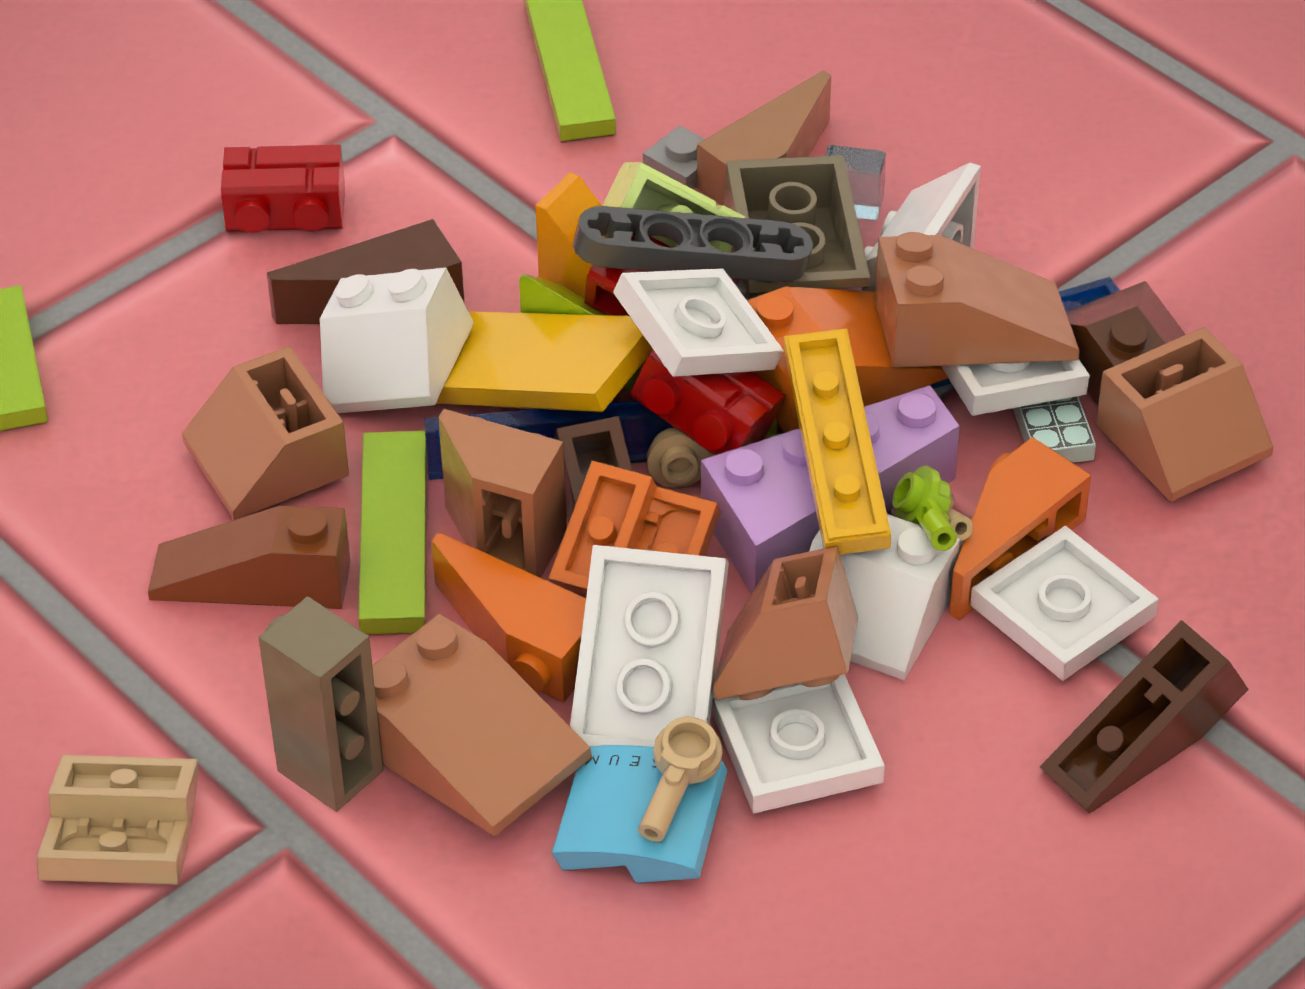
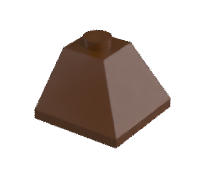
M1146 281L1066 311L1079 347V360L1090 375L1087 392L1097 405H1099L1103 371L1186 335Z

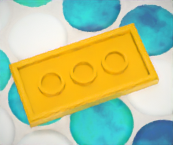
M469 311L474 321L473 327L436 404L603 412L647 359L653 348L630 316Z

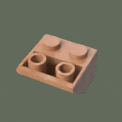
M1205 327L1111 367L1102 373L1096 425L1170 502L1272 456L1273 444L1243 364Z
M291 346L232 367L182 432L184 444L233 520L248 516L349 476L344 422Z
M443 409L438 418L445 507L465 544L541 578L567 529L563 441L490 422L479 417H472Z
M838 546L777 558L772 561L727 632L713 684L716 700L737 696L740 700H754L768 695L775 688L802 683L806 687H819L835 681L842 674L848 673L858 615Z

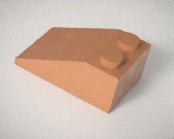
M907 232L899 236L878 237L874 301L893 368L1076 361L1079 359V347L1055 282L941 235Z
M438 614L372 665L383 765L494 837L592 758L591 748L485 640L441 614Z

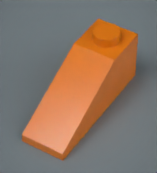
M1031 437L1012 453L1006 452L999 456L988 472L987 480L971 520L973 523L972 534L964 540L953 569L949 614L960 621L974 609L970 606L972 587L1062 527L1066 526L1073 530L1086 519L1091 475L1034 437Z
M438 532L431 540L436 586L473 633L485 640L535 692L540 691L564 703L575 690L586 598Z

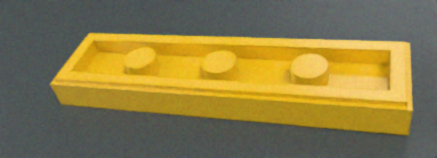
M846 328L784 336L786 363L823 549L838 546L840 555L890 549L891 531L848 330Z

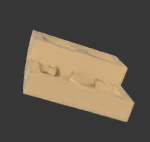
M62 755L48 793L51 817L36 857L39 880L178 885L194 810L198 779V759Z

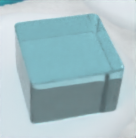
M829 145L825 156L844 155L857 218L877 220L884 196L886 153L879 150Z

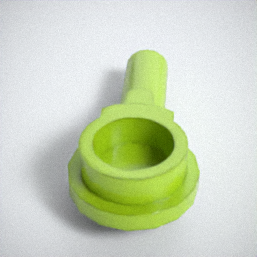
M927 465L919 467L913 473H906L898 482L893 493L892 504L896 508V517L921 525L936 550L946 551L951 549L956 543L957 535L948 521L947 511L951 504L949 483L941 480L939 472Z

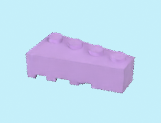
M931 386L864 407L885 508L888 514L893 516V493L898 482L906 473H913L919 467L927 465L939 472L941 480L949 483L955 479L960 426ZM800 428L701 460V498L717 502L721 511L714 535L750 592L753 593L774 559L809 552L812 541L820 530Z

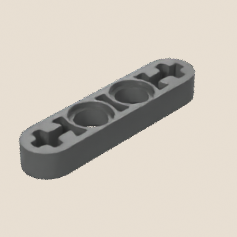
M594 206L584 210L580 215L573 240V248L582 260L599 267L643 271L724 269L730 278L788 282L799 279L804 274L812 252L813 242L810 235L803 228L783 221ZM657 235L667 237L678 246L674 248L659 246L652 242L649 237ZM716 240L726 242L734 246L737 251L734 253L723 252L711 246L709 242Z

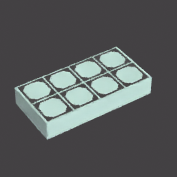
M1078 396L1013 408L1024 443L1031 437H1034L1072 463L1094 460L1096 443Z

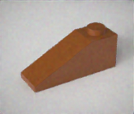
M280 505L160 543L148 588L149 600L295 607L308 596L325 608L342 609L351 562L345 508Z

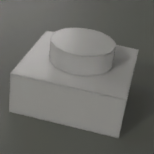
M679 125L643 153V164L694 190L697 187V144L705 139Z

